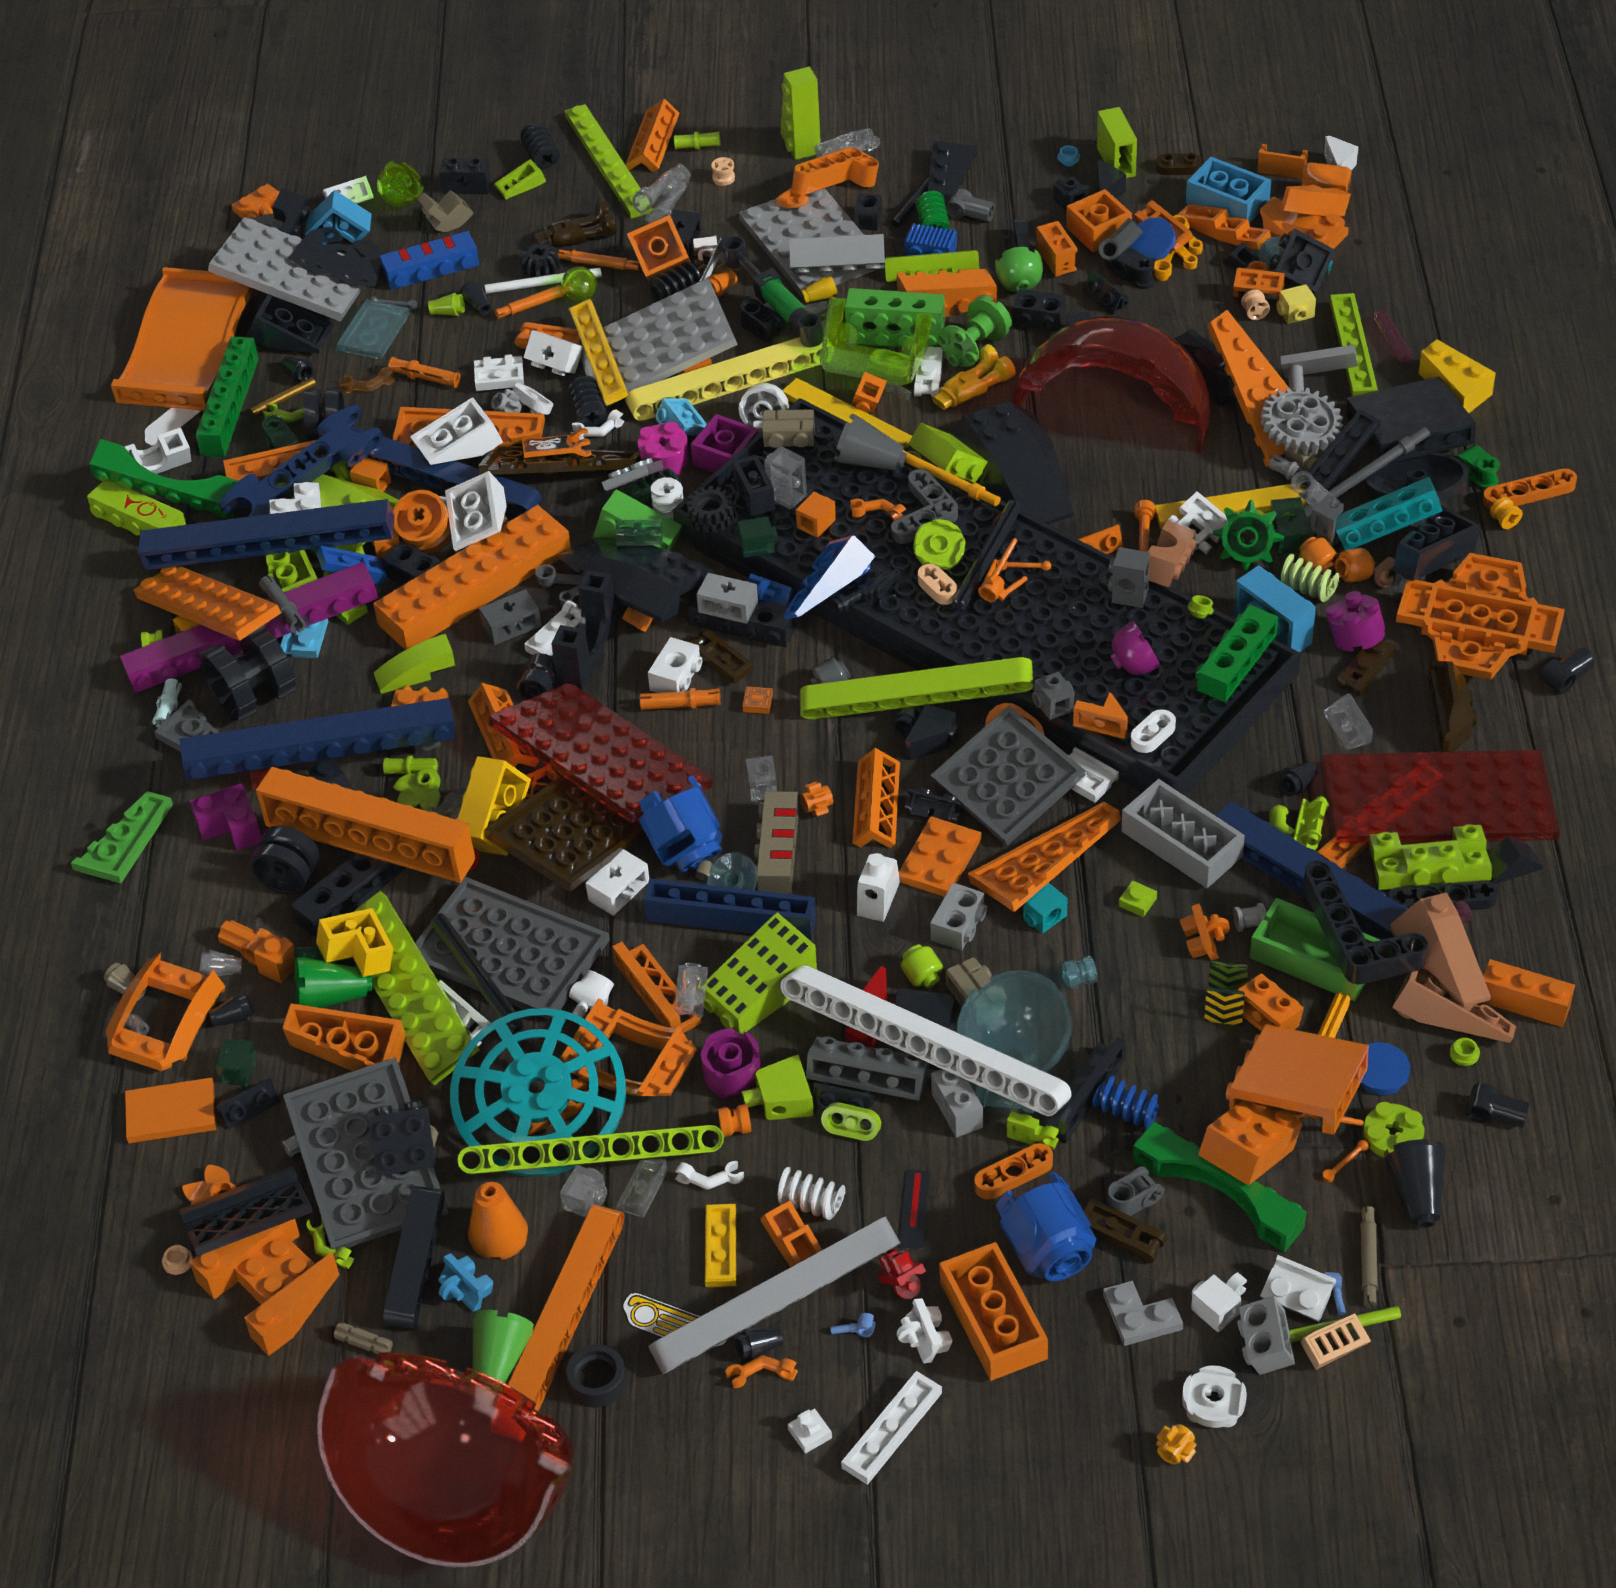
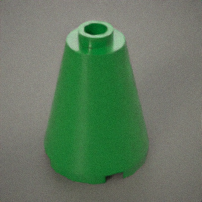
M297 957L295 959V1002L298 1005L327 1008L367 997V992H372V975L363 977L358 967L307 957Z

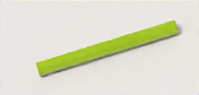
M1395 1306L1356 1316L1364 1327L1401 1318V1312L1399 1307ZM1341 1319L1289 1330L1291 1343L1301 1341L1303 1337ZM1351 1324L1346 1326L1348 1330L1354 1329Z

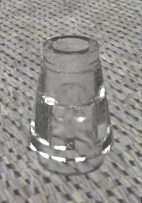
M213 950L202 952L200 974L209 976L214 969L218 976L241 975L242 958Z

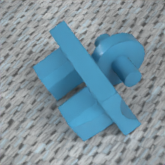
M451 1253L444 1256L445 1267L438 1280L441 1284L439 1295L444 1300H450L455 1297L458 1301L461 1300L473 1312L479 1310L482 1299L492 1292L493 1280L487 1275L474 1277L476 1267L468 1256L456 1259Z

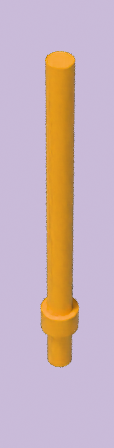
M903 450V452L907 453L905 463L928 471L932 476L967 492L969 497L977 501L983 500L995 507L1000 503V497L986 491L984 486L977 483H969Z

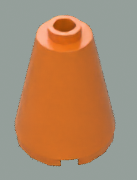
M486 1182L480 1185L475 1192L468 1229L470 1246L476 1254L491 1260L490 1257H500L503 1260L516 1255L526 1244L528 1234L527 1222L501 1184Z

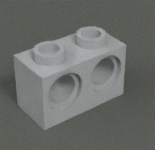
M952 883L930 923L931 941L962 951L967 941H972L978 921H983L986 915L987 905H984V893Z
M944 1069L931 1073L932 1095L955 1137L957 1138L983 1128V1106L968 1080Z
M1272 1296L1240 1306L1241 1319L1237 1323L1240 1334L1245 1339L1246 1346L1242 1347V1352L1247 1365H1252L1259 1375L1294 1365L1295 1361L1286 1313L1278 1300Z

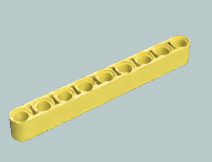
M800 337L633 389L628 393L629 396L625 397V402L634 418L643 421L656 417L663 398L688 399L692 405L754 386L758 383H764L824 364L832 358L833 350L825 337L824 341L815 347L802 345Z

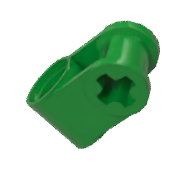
M1473 445L1455 456V458L1465 463L1468 468L1469 480L1478 488L1486 490L1488 487L1498 485L1496 472L1499 470L1500 463L1480 446Z

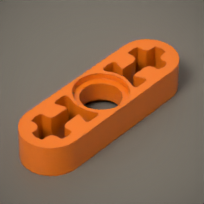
M1042 1143L1033 1144L980 1170L974 1179L976 1194L983 1199H994L1006 1191H1010L1047 1173L1053 1166L1052 1149ZM1038 1156L1040 1159L1045 1158V1161L1041 1162V1160L1039 1159L1034 1160V1157ZM1015 1166L1020 1168L1022 1173L1018 1176H1010L1006 1173V1169ZM987 1181V1183L989 1184L993 1183V1186L989 1187V1185L987 1184L983 1185V1182Z

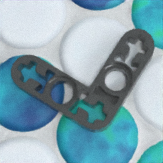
M917 469L908 475V488L923 504L924 508L895 520L891 525V537L896 543L906 544L914 541L916 532L923 525L918 522L921 519H929L931 522L935 519L948 520L950 522L957 520V503L928 471ZM930 494L939 495L936 499H930L927 496Z

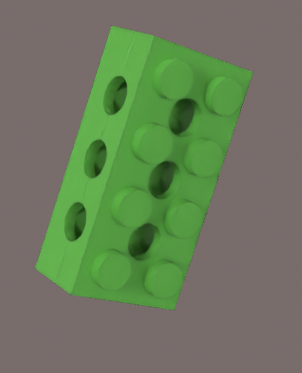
M849 288L845 305L847 344L919 349V347H941L936 340V336L945 327V295Z

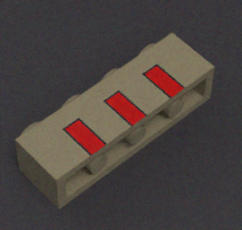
M765 791L764 802H759V819H762V823H757V839H760V844H755L754 851L755 861H758V865H753L752 880L758 883V891L792 894L799 815L798 792Z

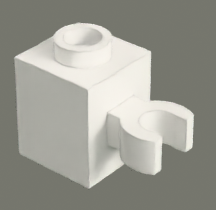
M1237 1272L1226 1284L1215 1275H1212L1207 1281H1200L1191 1293V1310L1219 1332L1240 1314V1296L1246 1291V1288L1242 1285L1247 1280Z

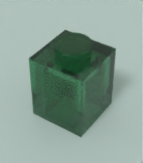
M768 516L738 522L739 542L744 558L774 552V542L778 541L776 527L770 525Z
M224 1039L215 1066L220 1084L249 1086L257 1062L253 1041Z

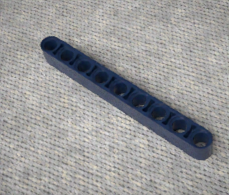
M353 426L350 429L356 433H363L366 431ZM383 437L367 456L368 458L388 463L389 472L392 475L442 492L479 476V469L457 461L430 465L418 448ZM493 475L504 487L507 506L506 514L518 517L540 503L542 497L536 489L498 475Z

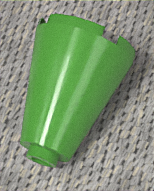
M480 1310L475 1312L473 1319V1391L478 1393V1398L485 1401H496V1398L503 1396L534 1330V1324L524 1317L509 1312L507 1318L497 1316L498 1310Z

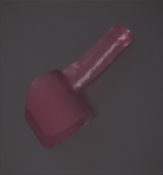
M1464 901L1455 903L1454 906L1462 924L1471 921V910L1468 904Z

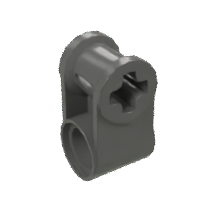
M1139 1167L1109 1186L1106 1205L1132 1216L1158 1202L1165 1190L1162 1185L1156 1184L1150 1178L1149 1171L1145 1167Z

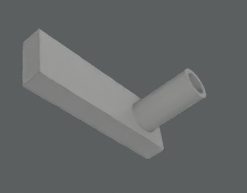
M1354 345L1281 356V366L1285 377L1289 379V388L1295 392L1296 387H1299L1301 392H1304L1303 375L1358 366V357Z

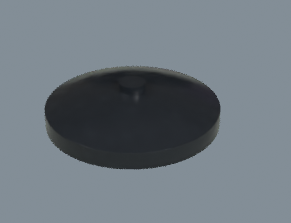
M1432 453L1386 464L1365 479L1366 490L1372 497L1377 499L1430 477L1439 501L1443 502L1458 496L1467 488L1469 473L1467 466L1461 460L1442 453Z

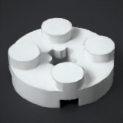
M1205 1366L1200 1368L1198 1373L1192 1377L1190 1375L1186 1379L1183 1386L1182 1403L1188 1419L1203 1426L1213 1428L1234 1426L1237 1419L1243 1414L1246 1406L1247 1393L1243 1382L1241 1384L1235 1378L1236 1374L1221 1366ZM1212 1392H1218V1397L1222 1399L1214 1402L1210 1401L1206 1396H1211Z

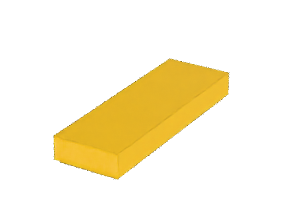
M736 1204L706 1205V1287L736 1286Z

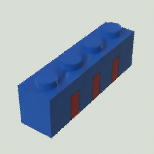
M469 231L380 255L382 272L390 290L479 266L477 247Z

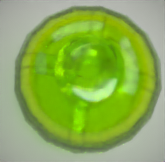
M390 161L382 168L378 175L377 190L381 198L391 206L398 208L409 206L422 195L424 186H421L419 182L421 177L408 164L404 162L397 164L393 163L394 161Z

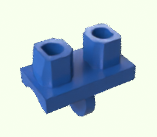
M750 574L748 582L757 584L758 600L789 606L793 588Z

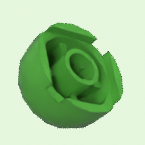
M1014 247L1003 252L1002 258L999 261L996 259L995 271L998 281L1005 289L1018 293L1019 289L1031 290L1038 285L1042 277L1043 264L1038 251L1035 250L1034 253L1029 251L1028 247Z

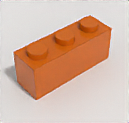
M1492 959L1489 960L1483 978L1491 999L1481 1003L1563 1028L1571 1007L1575 989L1574 984Z

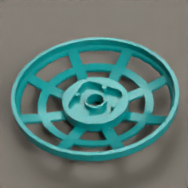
M549 1008L526 1009L514 1012L495 1020L483 1028L461 1053L454 1068L450 1085V1105L453 1119L462 1139L468 1147L481 1145L471 1133L485 1123L498 1136L512 1143L570 1138L587 1121L594 1107L611 1113L607 1123L598 1135L614 1134L623 1115L626 1101V1079L622 1062L607 1036L594 1024L578 1015ZM529 1016H554L549 1030L534 1029L513 1035L506 1023ZM565 1020H571L589 1030L599 1039L603 1046L587 1052L576 1040L560 1033ZM496 1030L502 1041L488 1053L480 1068L464 1066L467 1057L474 1047L486 1035ZM530 1038H545L541 1052L524 1054L517 1042ZM557 1041L569 1046L579 1056L563 1063L552 1054ZM507 1048L514 1061L506 1068L505 1072L489 1069L495 1058ZM609 1056L616 1075L615 1101L597 1096L598 1076L594 1062ZM586 1067L589 1076V1092L574 1089L570 1074ZM460 1078L476 1079L475 1098L479 1113L466 1123L461 1115L458 1101ZM485 1081L500 1083L503 1098L487 1107L484 1097ZM535 1081H541L545 1084L544 1089L540 1093H531L529 1091L530 1084ZM569 1101L585 1104L579 1115L566 1126L560 1113L567 1107ZM508 1109L515 1117L519 1118L516 1133L502 1127L494 1117ZM550 1120L556 1131L544 1136H528L531 1122L539 1123ZM591 1141L582 1151L586 1157L592 1158L599 1152V1147L595 1142ZM564 1145V1147H565L567 1153L569 1154V1149H568V1147H567L566 1145ZM495 1154L492 1156L493 1162L498 1166H505L509 1163L508 1160L500 1158ZM580 1165L504 1172L525 1177H546L567 1172Z

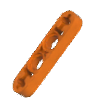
M1559 469L1486 488L1482 503L1486 509L1490 510L1491 506L1502 497L1510 498L1513 501V506H1519L1574 491L1577 475L1570 469ZM1541 484L1547 486L1548 488L1539 489L1536 487V485ZM1518 490L1522 491L1524 494L1515 495L1512 493V491Z

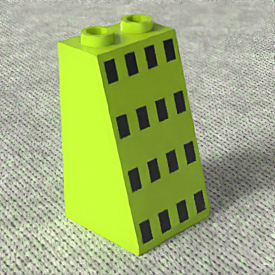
M777 912L701 985V1002L704 1008L709 1013L716 1014L727 1029H735V1032L744 1034V1031L747 1032L790 1001L781 990V981L801 965L817 970L815 944Z

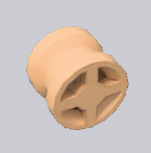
M720 157L712 162L711 167L714 172L712 179L716 185L726 186L735 181L733 160L727 157Z
M1260 290L1248 291L1241 299V305L1251 320H1260L1269 313L1270 305Z

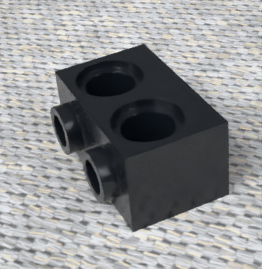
M1019 289L1013 306V326L1060 332L1066 314V295Z
M401 541L382 558L387 577L402 586L440 563L436 557L430 556L420 551L416 546H411L404 541Z

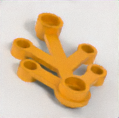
M1181 215L1173 216L1187 229H1190V224L1186 217ZM1194 236L1187 242L1189 244L1188 250L1182 246L1176 251L1183 259L1184 268L1188 270H1193L1197 267L1198 258L1196 255L1201 254L1203 250L1202 241L1197 240ZM1171 249L1165 258L1154 262L1153 275L1157 280L1165 281L1171 276V260L1175 252Z

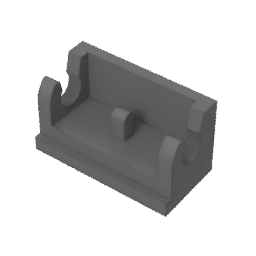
M1327 494L1312 509L1309 538L1323 537L1335 549L1340 543L1339 536L1335 538L1336 521L1343 511L1344 504L1340 503L1337 508H1330L1334 501V496Z

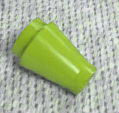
M452 293L428 303L431 315L459 316L460 313L465 312L462 294Z

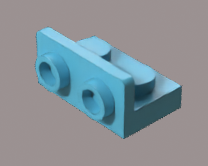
M663 398L655 417L659 424L676 422L679 428L688 436L699 435L707 425L688 399Z

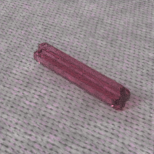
M1385 310L1377 311L1374 320L1400 363L1410 362L1412 360V353Z

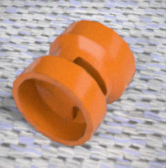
M747 1104L738 1105L733 1110L727 1107L718 1108L720 1129L724 1137H730L734 1132L742 1134L752 1133Z

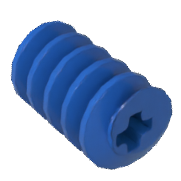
M1113 1075L1107 1081H1103L1095 1093L1092 1106L1098 1108L1101 1105V1109L1105 1113L1112 1110V1115L1117 1118L1123 1114L1124 1121L1130 1122L1133 1119L1135 1126L1140 1127L1144 1124V1128L1147 1130L1154 1122L1158 1112V1095L1154 1094L1148 1100L1147 1090L1145 1089L1139 1095H1136V1085L1133 1084L1127 1091L1125 1090L1126 1081L1124 1080L1118 1086H1115V1076Z

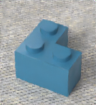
M333 190L309 214L306 221L305 235L312 230L332 227L353 243L356 240H361L370 232L372 214L336 190ZM330 232L324 233L328 238L334 237V234Z

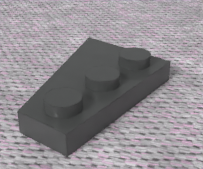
M190 699L154 731L156 739L180 752V738L219 733L216 728H213L207 722V718L203 713H200L195 708L194 703Z

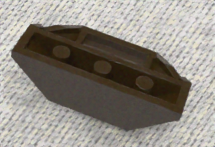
M1430 661L1427 681L1441 758H1448L1471 737L1472 726L1477 724L1476 710L1471 709L1473 705L1472 690H1468L1466 679L1452 661Z

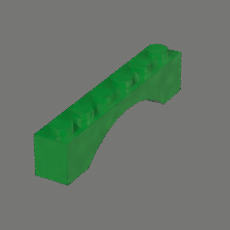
M100 439L91 459L90 468L92 476L100 481L115 482L126 489L135 488L149 496L158 495L172 503L181 502L190 505V507L196 510L204 509L213 512L222 518H235L238 511L236 509L230 513H224L219 506L221 499L238 480L221 475L193 481L166 478L140 465L124 446Z
M1153 1122L1134 1144V1164L1139 1167H1145L1149 1173L1156 1177L1192 1179L1222 1191L1246 1212L1255 1227L1258 1237L1283 1253L1286 1252L1305 1228L1307 1211L1302 1209L1299 1204L1288 1201L1278 1195L1272 1188L1263 1186L1256 1181L1248 1186L1198 1155L1200 1147L1197 1144L1186 1141L1168 1127H1163Z

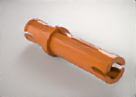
M391 357L388 363L389 372L407 375L409 379L419 378L457 388L460 382V373L422 365L416 360L406 361Z
M690 688V691L640 694L641 711L677 707L697 709V706L721 705L720 688L710 690Z

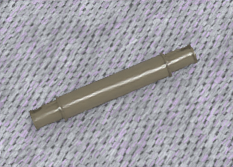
M1367 1206V1209L1365 1207L1361 1209V1289L1364 1291L1363 1305L1367 1308H1372L1371 1305L1373 1307L1377 1306L1376 1291H1378L1377 1224L1374 1222V1208Z

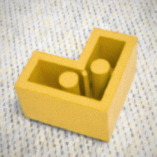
M373 908L319 919L316 943L325 962L353 957L363 977L390 971L393 946Z

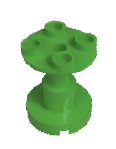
M980 295L968 307L969 321L966 324V330L955 325H948L942 328L941 332L936 336V340L941 345L942 350L947 355L948 362L952 366L971 367L975 365L979 359L976 340L982 341L987 338L998 341L1010 332L1009 327L1012 326V320L1002 303L999 301L994 303L991 301L993 297L989 295Z

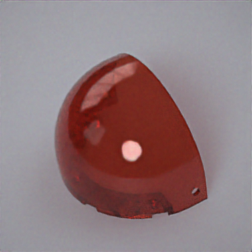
M1095 317L1069 324L1047 337L1030 355L1021 371L1013 396V403L1020 407L1030 390L1041 392L1043 386L1049 380L1064 372L1067 368L1075 366L1106 367L1126 373L1138 380L1147 381L1153 386L1152 390L1165 404H1169L1174 412L1173 418L1175 421L1196 425L1198 431L1197 453L1201 454L1208 437L1211 414L1210 397L1200 368L1193 357L1177 340L1162 330L1144 322L1122 317Z
M379 1352L377 1358L369 1359L364 1354L350 1357L334 1366L329 1375L318 1410L317 1439L320 1456L329 1481L343 1504L358 1522L382 1542L407 1556L426 1563L447 1567H474L498 1561L512 1554L528 1542L550 1518L567 1486L574 1465L572 1464L574 1450L568 1435L550 1414L544 1417L535 1410L536 1402L505 1383L467 1367L465 1372L445 1367L446 1360L423 1355Z

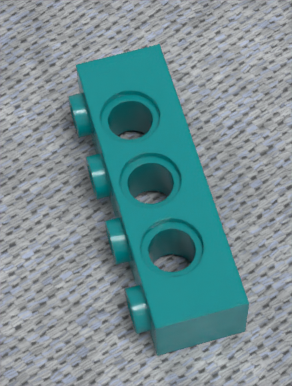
M1427 477L1340 514L1336 521V532L1344 549H1353L1440 513L1443 510L1431 479Z

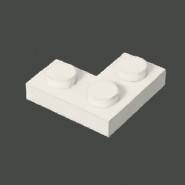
M294 483V499L269 500L270 514L321 508L319 483Z

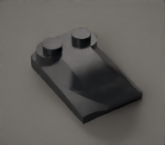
M1192 329L1168 340L1167 360L1210 388L1211 398L1215 403L1221 406H1226L1229 403L1235 406L1239 403L1233 390L1235 387L1230 375L1227 376L1224 369L1226 364L1222 354L1217 352L1212 342Z

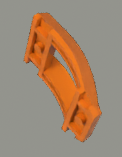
M161 952L146 961L123 994L106 1029L108 1053L159 1071L171 1068L172 1063L181 1060L185 1062L201 1025L215 1005L216 998L225 991V985L214 969L209 976L161 961ZM147 985L192 1000L171 1044L124 1028L133 1007Z
M599 998L585 1018V1020L591 1022L602 1031L608 1039L614 1033L632 1042L662 1050L643 1082L626 1079V1094L637 1096H671L697 1051L692 1041L690 1040L689 1042L682 1032V1027H665L642 1020L621 1009L616 1011L604 1005L603 1000ZM580 1026L573 1037L587 1052L603 1046L597 1037L582 1026ZM567 1046L560 1060L566 1063L579 1055ZM586 1067L573 1072V1074L589 1081ZM596 1068L598 1086L616 1091V1076Z

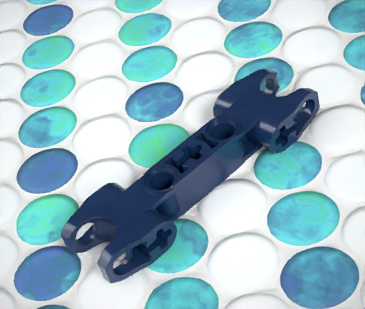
M356 404L335 412L318 425L317 433L321 438L297 453L261 481L254 474H248L243 477L219 502L220 509L224 513H230L239 508H248L252 511L248 517L270 514L269 500L289 499L294 495V483H311L341 460L348 467L355 466L365 459L382 440V432L378 427L371 428L363 433H356L350 430L361 416V409ZM320 454L326 455L322 458L317 457ZM279 483H286L284 486H277Z

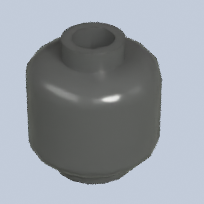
M831 657L813 668L814 678L810 681L812 685L844 681L851 678V675L841 659L837 661Z

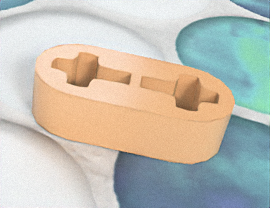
M926 564L919 568L918 584L939 604L947 605L953 603L952 600L957 593L956 583L934 564Z

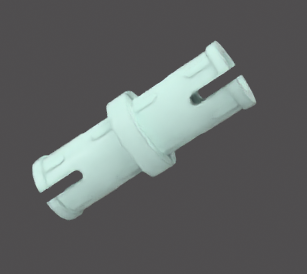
M167 679L165 681L163 693L157 699V711L152 722L154 725L157 723L156 727L158 728L177 709V697L182 684L178 683L176 679Z

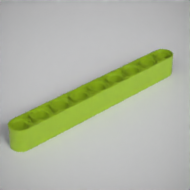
M1018 657L807 685L800 689V715L805 719H821L1027 692L1033 688L1032 661L1028 658Z
M705 1125L470 1146L464 1148L458 1155V1165L466 1174H482L715 1152L721 1148L724 1136L718 1127ZM705 1131H712L717 1136V1143L712 1148L706 1147L702 1143L701 1139ZM680 1133L687 1137L688 1145L684 1150H677L672 1145V1138L675 1134ZM647 1136H653L658 1141V1149L653 1153L646 1152L642 1147V1141ZM616 1139H624L628 1143L629 1150L627 1154L621 1156L614 1153L612 1145ZM592 1141L598 1145L599 1153L595 1158H588L583 1154L582 1148L586 1142ZM558 1144L566 1145L569 1149V1157L564 1161L555 1159L552 1153L554 1146ZM535 1147L540 1154L539 1160L533 1164L525 1162L522 1156L524 1149ZM499 1149L507 1151L510 1156L509 1163L505 1166L496 1165L492 1159L495 1151ZM468 1152H474L480 1158L479 1165L474 1169H468L463 1165L462 1158Z

